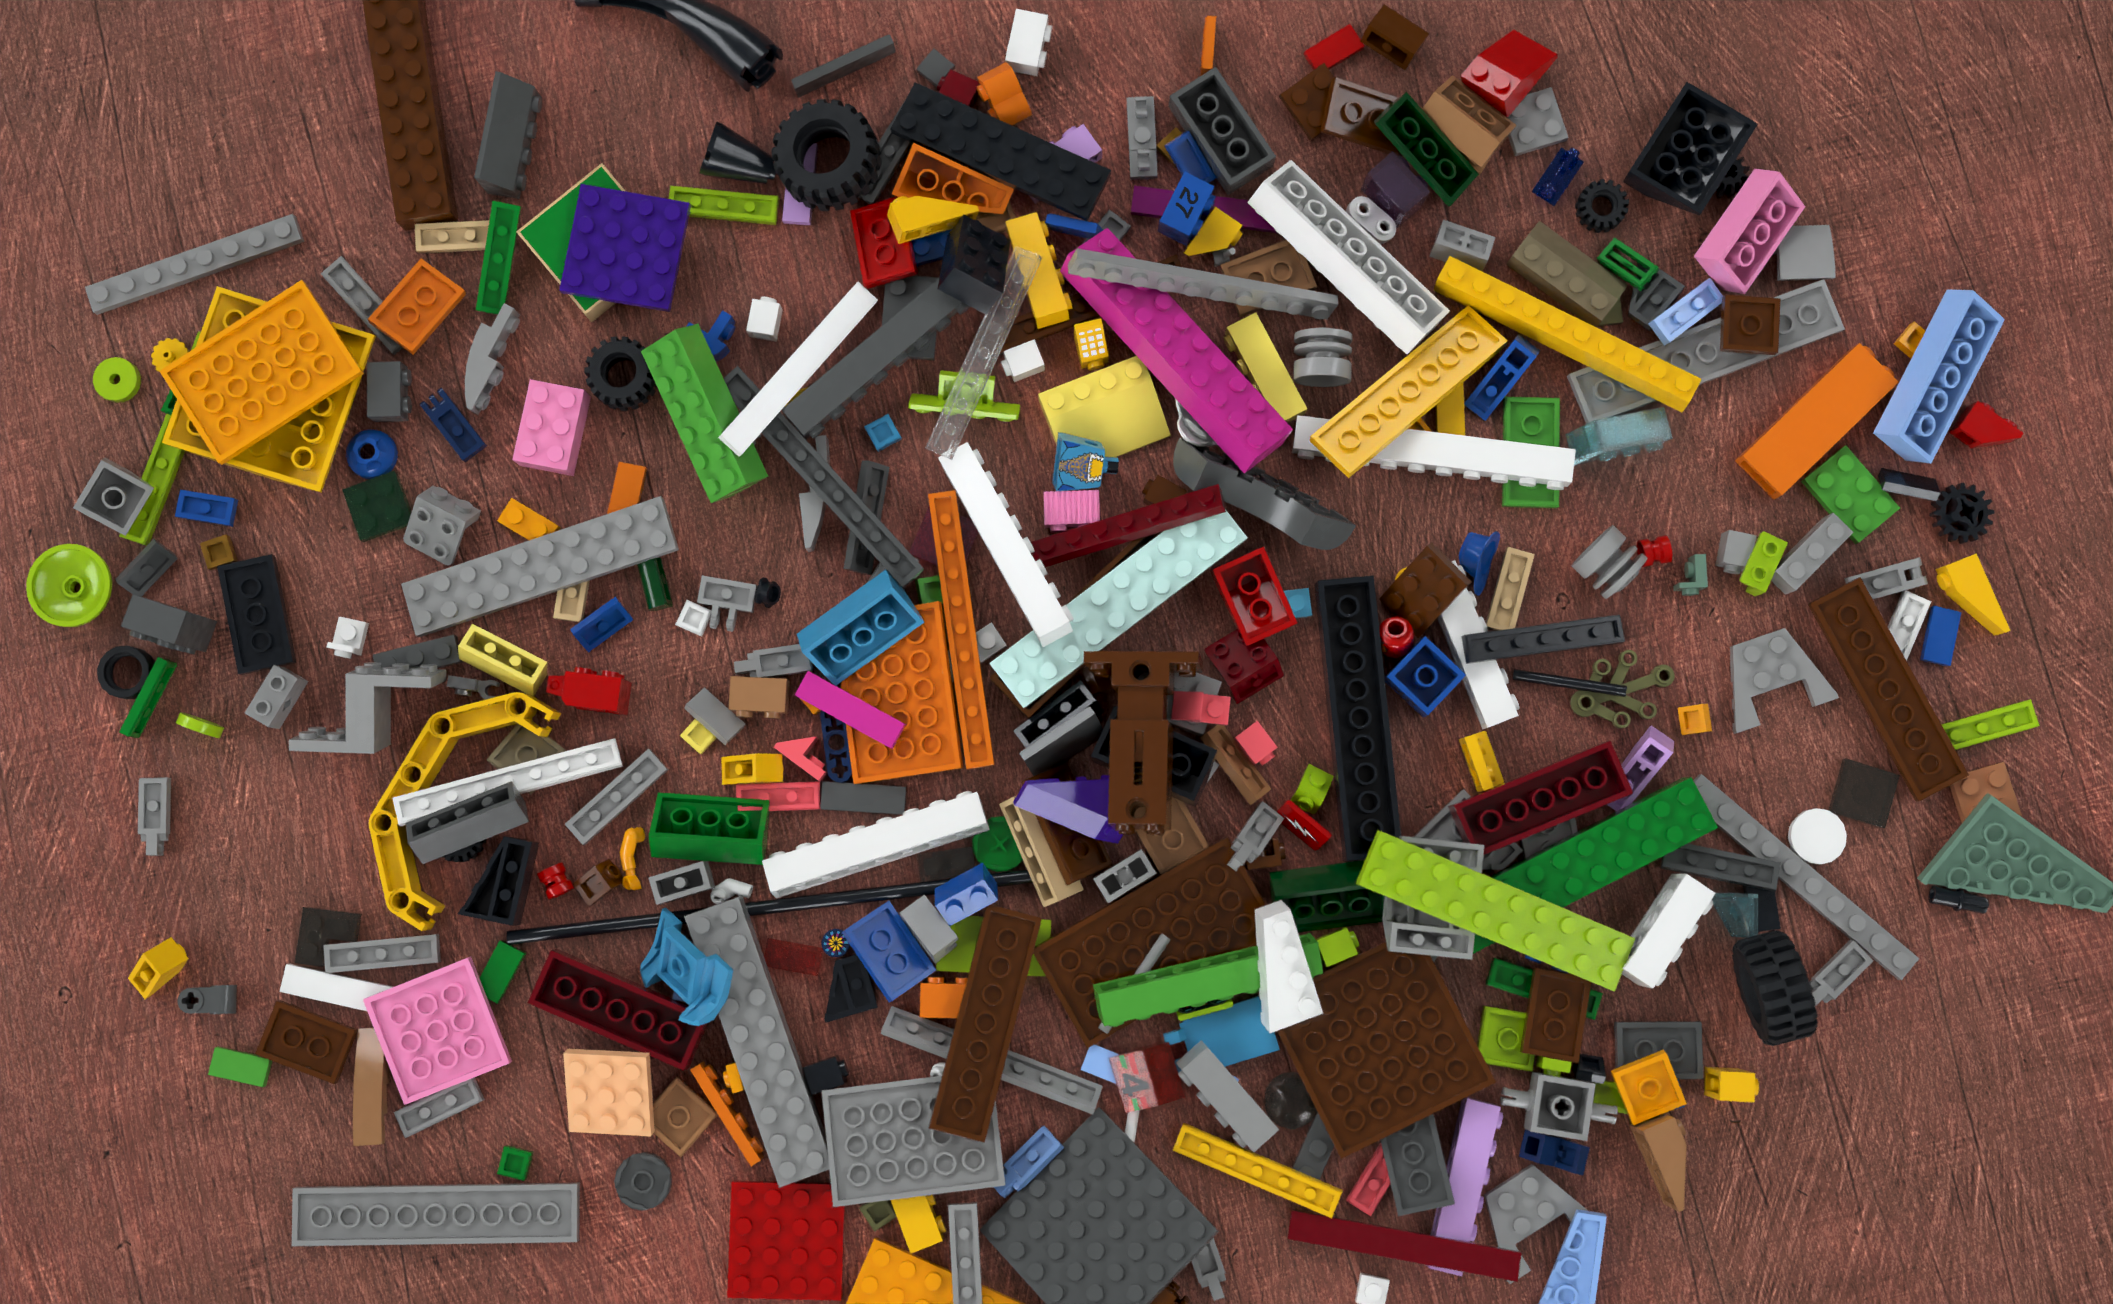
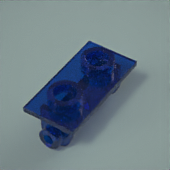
M1561 147L1531 192L1552 206H1555L1584 163L1578 157L1580 152L1575 148H1570L1568 151Z

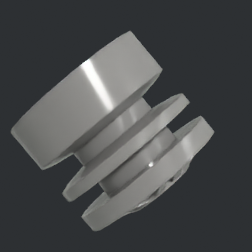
M1319 327L1295 332L1294 342L1298 345L1294 347V353L1298 356L1306 357L1298 359L1293 363V381L1296 384L1312 387H1336L1351 382L1352 363L1349 360L1342 359V357L1352 353V347L1349 346L1352 343V334L1349 331Z
M1614 525L1605 530L1571 565L1584 579L1596 572L1599 576L1595 580L1593 588L1598 589L1606 582L1608 585L1600 593L1605 599L1623 590L1639 574L1642 565L1648 559L1643 553L1633 560L1630 559L1638 549L1635 545L1629 547L1624 552L1619 549L1625 542L1626 537Z

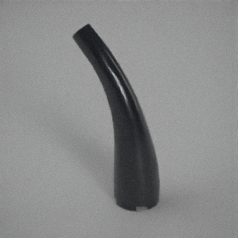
M574 0L577 7H602L603 5L629 7L670 21L694 41L747 92L750 91L751 86L759 89L766 84L777 71L773 68L776 59H783V51L764 33L740 17L706 0Z

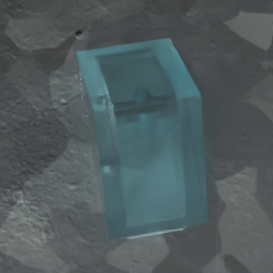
M1715 893L1711 900L1714 901L1713 905L1731 937L1748 938L1758 935V894Z

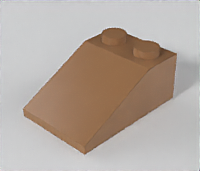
M1665 1113L1636 1125L1629 1124L1663 1204L1677 1212L1683 1211L1686 1171V1142L1683 1137L1686 1135L1683 1124L1679 1119H1675V1117Z

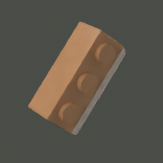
M1453 75L1432 94L1422 108L1450 142L1465 154L1466 159L1473 164H1478L1480 167L1492 157L1517 126Z

